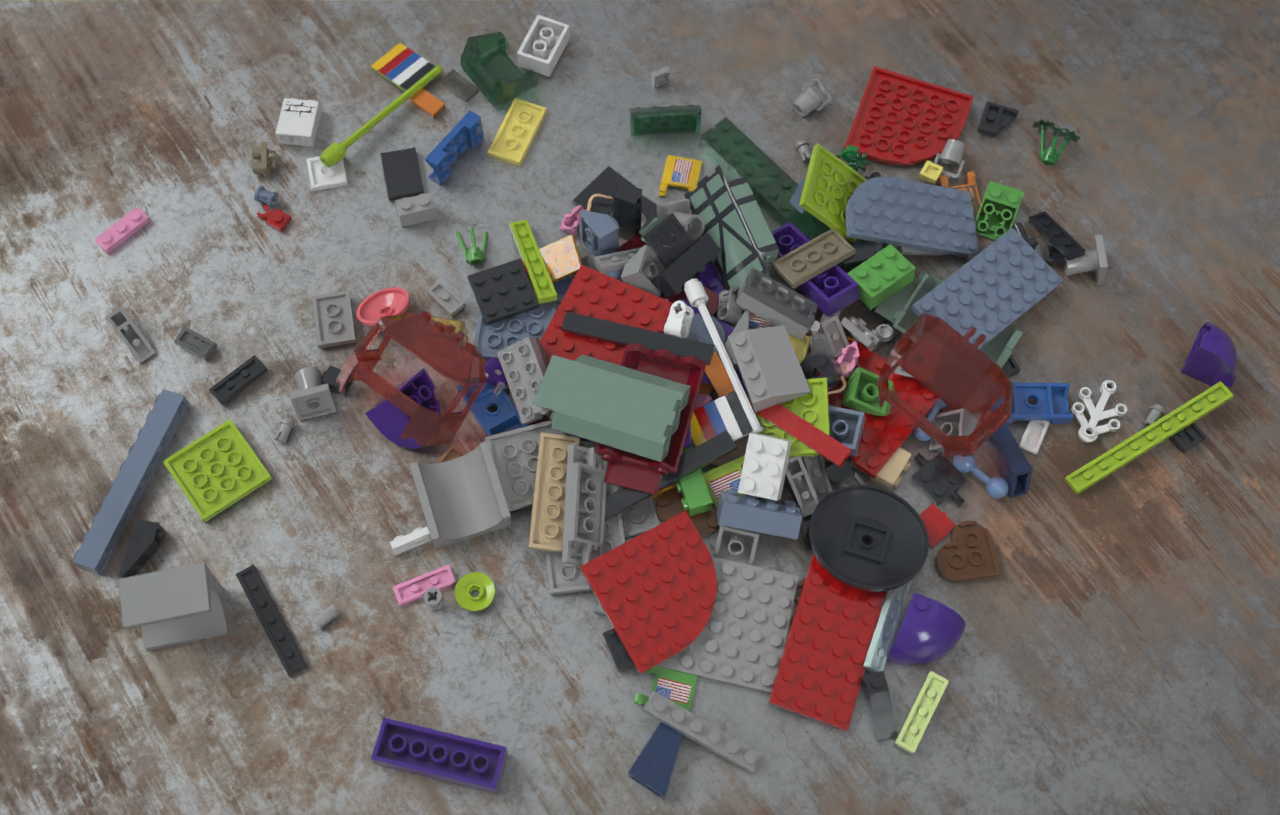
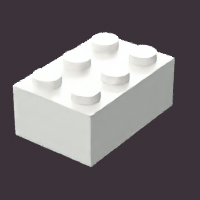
M537 15L517 52L518 66L550 77L570 39L569 25Z
M749 433L738 492L776 501L780 500L792 440Z

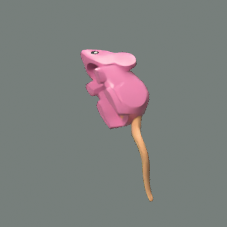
M602 194L592 195L589 198L586 210L580 205L573 208L571 214L564 215L565 219L562 220L560 230L569 235H577V229H580L579 212L581 210L591 211L592 200L595 197L614 198Z
M856 341L846 348H842V354L837 359L842 370L840 380L843 383V387L839 390L828 392V395L844 391L847 386L845 378H849L856 365H858L860 354Z

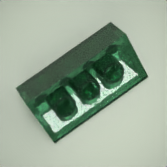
M690 104L686 106L671 105L665 107L629 108L630 136L700 133L701 107Z

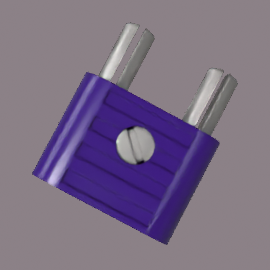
M492 357L489 358L479 373L480 377L477 380V384L480 382L479 385H482L484 381H487L496 387L493 394L499 389L496 394L498 396L502 390L507 388L508 383L500 361Z

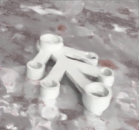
M1106 380L1100 386L1101 396L1096 407L1090 398L1091 390L1088 387L1081 388L1078 393L1079 398L1083 400L1090 415L1088 423L1083 414L1084 405L1080 402L1074 403L1071 408L1072 413L1076 415L1081 426L1078 430V435L1083 442H1093L1097 439L1098 434L1109 431L1116 432L1120 427V422L1117 419H1111L1108 424L1096 427L1098 421L1115 416L1122 417L1127 412L1126 405L1121 403L1113 409L1103 411L1108 398L1113 396L1117 390V385L1112 380ZM1075 407H1079L1081 411L1076 410Z

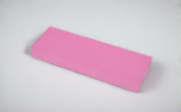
M446 565L393 586V590L401 607L423 598L425 591L429 588H437L441 591L456 585L457 582L450 565Z

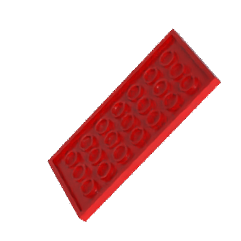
M813 553L768 703L843 731H848L862 682L861 678L865 671L863 665L887 591H865L840 582L822 567Z

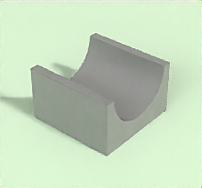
M487 441L480 443L470 453L449 461L436 464H420L418 462L410 464L435 549L511 526V516Z
M205 562L119 579L123 628L127 630L141 627L144 649L146 651L229 634L224 588Z

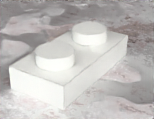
M419 527L408 535L395 537L390 544L396 556L432 539L428 527Z

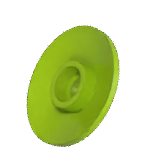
M480 572L465 574L458 580L455 586L457 603L468 611H481L487 608L495 597L493 581L490 577ZM474 591L479 592L477 597L472 596Z

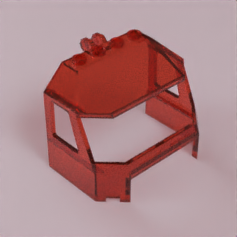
M422 311L381 317L348 357L335 381L336 384L340 385L339 392H343L350 381H363L411 417L400 438L408 440L410 437L416 439L418 445L427 447L452 442L486 384L487 379L482 354L476 350L477 348L473 344L463 341L465 334L460 331L455 333L456 327L453 325L446 326L439 321L436 322L432 319L430 313ZM382 328L386 335L377 349H367ZM391 338L444 377L464 384L441 414L418 405L373 371L377 362L382 360L381 355ZM477 385L464 409L453 412L469 389Z
M923 312L900 336L880 371L877 382L880 398L879 404L881 407L884 401H887L943 446L941 457H950V455L971 456L1011 417L1013 384L1001 367L978 349L986 338L984 334L979 335L972 344L968 340L977 330L974 326L962 336L940 317ZM900 365L901 368L952 409L964 408L970 413H982L974 431L970 435L947 436L889 389L888 376ZM1005 395L1004 402L990 414L992 407Z

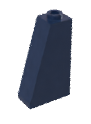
M999 418L985 422L983 436L1000 477L1008 483L1009 489L1007 494L1009 498L1027 494L1033 469L1005 420Z
M660 722L629 770L628 777L664 800L683 734Z

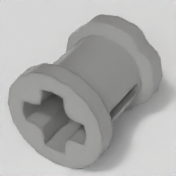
M429 588L425 591L423 598L426 607L431 611L440 610L443 606V597L440 590Z

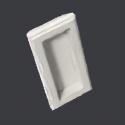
M1029 421L1019 444L1020 448L1037 455L1050 422Z

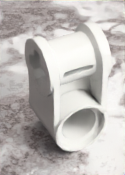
M682 301L674 302L664 326V334L686 339L694 317V310L686 306Z

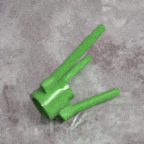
M470 227L472 247L469 249V252L458 231H456V236L464 252L466 262L477 266L486 260L488 232H484L482 250H480L479 247H476L473 227Z

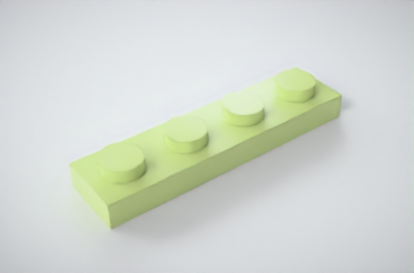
M932 671L929 672L894 745L911 754L915 753L949 680Z

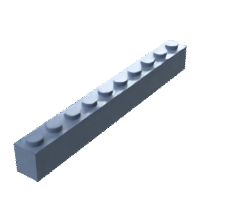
M163 389L161 394L157 396L155 406L148 413L144 427L139 430L135 444L130 447L126 461L121 464L117 478L112 481L111 490L104 497L101 509L94 516L90 530L85 533L80 549L74 554L73 563L79 569L101 576L189 405L184 395Z

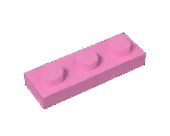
M137 206L96 237L94 241L106 254H109L151 220Z

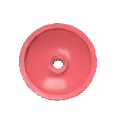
M391 287L382 289L362 301L357 309L356 316L359 322L366 326L378 327L390 324L406 312L410 304V296L403 288Z

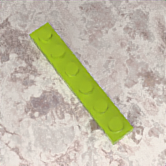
M527 219L509 223L510 231L538 303L556 301L557 293Z

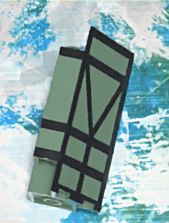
M719 164L715 168V173L710 177L706 175L697 183L695 190L686 192L684 196L690 200L692 214L700 215L704 220V231L700 237L708 233L721 249L716 255L718 258L712 264L724 289L729 291L734 286H741L752 267L770 278L774 277L775 269L772 267V262L777 260L779 248L746 178H739L736 169L723 173Z

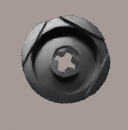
M813 354L806 357L800 363L806 379L827 377L828 392L837 387L842 376V370L839 362L833 357L825 354ZM819 370L822 371V374H820V377L818 376Z

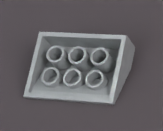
M784 325L748 329L728 336L730 348L755 412L811 393Z

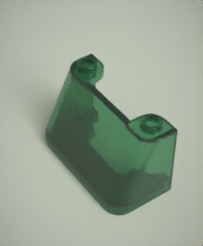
M502 32L468 37L460 58L462 69L495 107L504 105L535 87L540 78L531 69L523 74L506 54L509 42Z

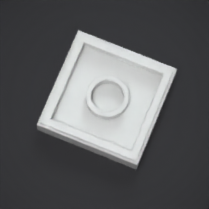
M319 157L306 159L312 192L348 185L343 159L335 166H330L329 168L323 165Z

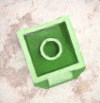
M858 367L852 372L847 381L842 403L844 406L861 412L887 416L890 414L894 398V383Z

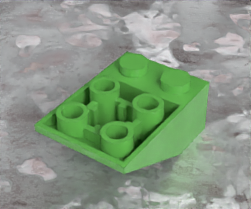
M989 181L975 219L976 234L997 240L1012 228L1025 192ZM983 207L984 215L979 216L980 211Z

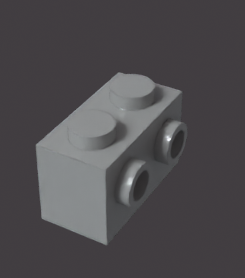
M422 193L418 196L404 197L396 200L402 227L437 219L431 193Z

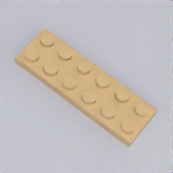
M540 433L528 549L558 553L563 551L568 445H579L580 437Z

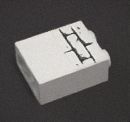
M284 98L276 129V136L280 144L314 147L322 113L319 101Z

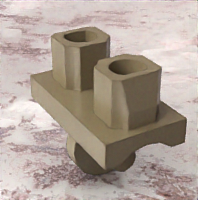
M266 141L261 142V147L252 148L253 160L261 159V162H252L253 173L263 174L265 179L270 178V165L271 168H276V165L281 163V156L276 154L274 150L270 154Z

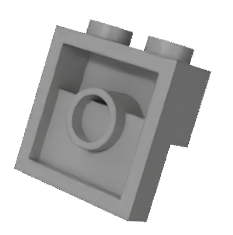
M852 315L849 320L844 317L840 322L843 329L855 340L865 345L870 352L872 350L876 351L882 344L879 339L881 336L874 329L868 330L865 327L867 323L860 317L856 319Z

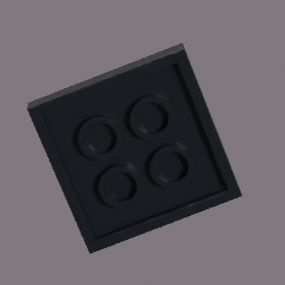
M520 258L467 276L486 326L539 308V303Z

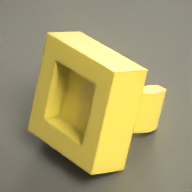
M927 161L919 174V178L923 179L926 184H936L943 171V167Z

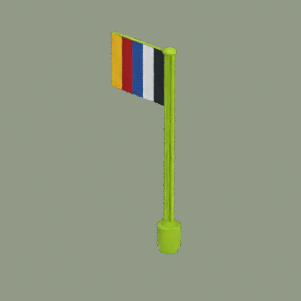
M402 43L396 45L373 63L371 69L405 92L342 143L334 142L321 152L322 155L319 158L323 165L329 168L346 157L347 148L436 76L442 74L443 68L440 65L434 66Z

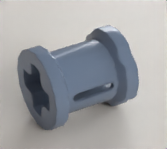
M259 186L255 192L254 200L257 202L262 201L268 204L269 207H274L279 195L277 192H270L265 187Z

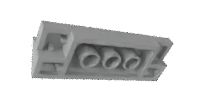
M575 444L568 445L562 563L570 564L571 567H580L603 554L607 485L603 481L608 462L602 460V456L595 453V447L585 448Z

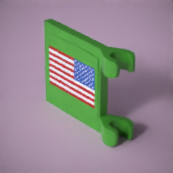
M659 666L644 672L655 675L651 693L655 691L690 712L697 676ZM638 693L634 703L645 706L649 697Z

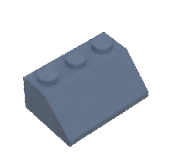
M581 210L579 212L580 241L594 258L596 256L617 253L616 248L619 247L618 223L607 214Z

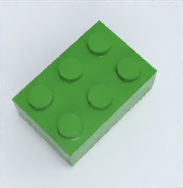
M890 244L847 274L858 283V298L872 310L914 281L916 268Z

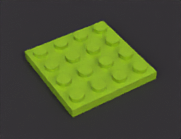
M817 144L813 147L799 206L831 229H835L845 239L854 243L857 238L847 237L846 207L853 192L867 179L823 146Z
M827 377L806 379L811 393L781 403L780 405L830 436ZM755 413L760 427H763V431L759 434L792 440L789 458L820 455Z
M231 419L162 461L204 523L272 480L271 475Z

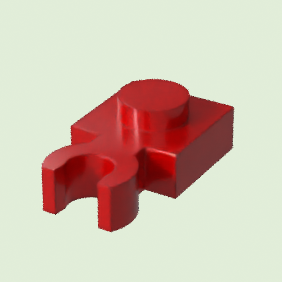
M266 205L262 206L263 211L266 213H256L258 218L265 221L267 226L281 233L292 220L289 214L277 208L272 212Z

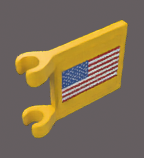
M668 155L659 187V196L666 197L668 186L688 189V191L695 190L702 161Z

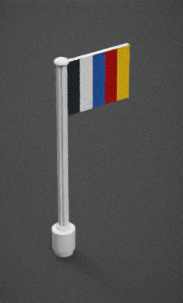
M691 279L684 284L685 294L690 305L699 309L735 391L693 411L691 437L697 447L725 430L729 432L733 441L745 437L749 433L759 434L763 431V427H760L707 310L706 302L708 301V296L698 279Z

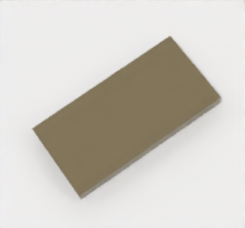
M830 229L773 261L772 267L794 289L854 255L855 249L835 229Z

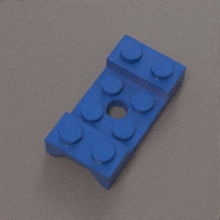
M470 110L425 158V161L434 169L429 179L439 186L450 178V166L455 163L456 158L461 153L466 151L467 146L474 149L482 143L484 134L482 119L479 115Z
M476 381L468 386L459 385L456 387L458 395L465 406L469 408L486 434V437L527 427V424H522L517 409L504 390L496 396L499 389L493 394L496 387L487 381H484L482 385H479L480 382L477 384ZM494 405L498 407V410L491 413L487 410L488 407Z
M994 382L990 388L993 419L1003 418L1006 423L1010 424L1014 420L1050 421V424H1070L1073 419V414L1069 412L1068 404L1070 385L1069 383ZM1033 398L1036 400L1037 404L1031 405L1028 403L1027 399Z

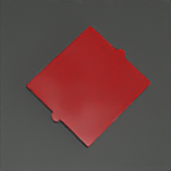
M933 503L919 515L926 527L929 546L932 549L956 527V524L946 516V513L942 512Z

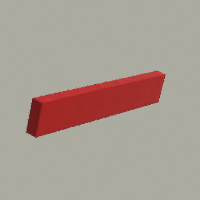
M748 398V400H749V402H750V405H751V407H752V409H753V406H752V403H751V401H750V398ZM779 403L758 412L754 411V413L774 424L838 467L843 465L852 452L851 449Z

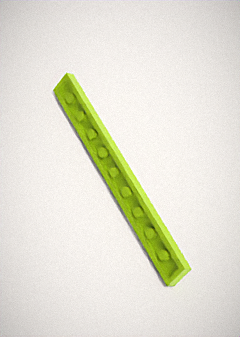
M1220 381L1065 477L1064 481L1078 495L1228 402L1234 395Z

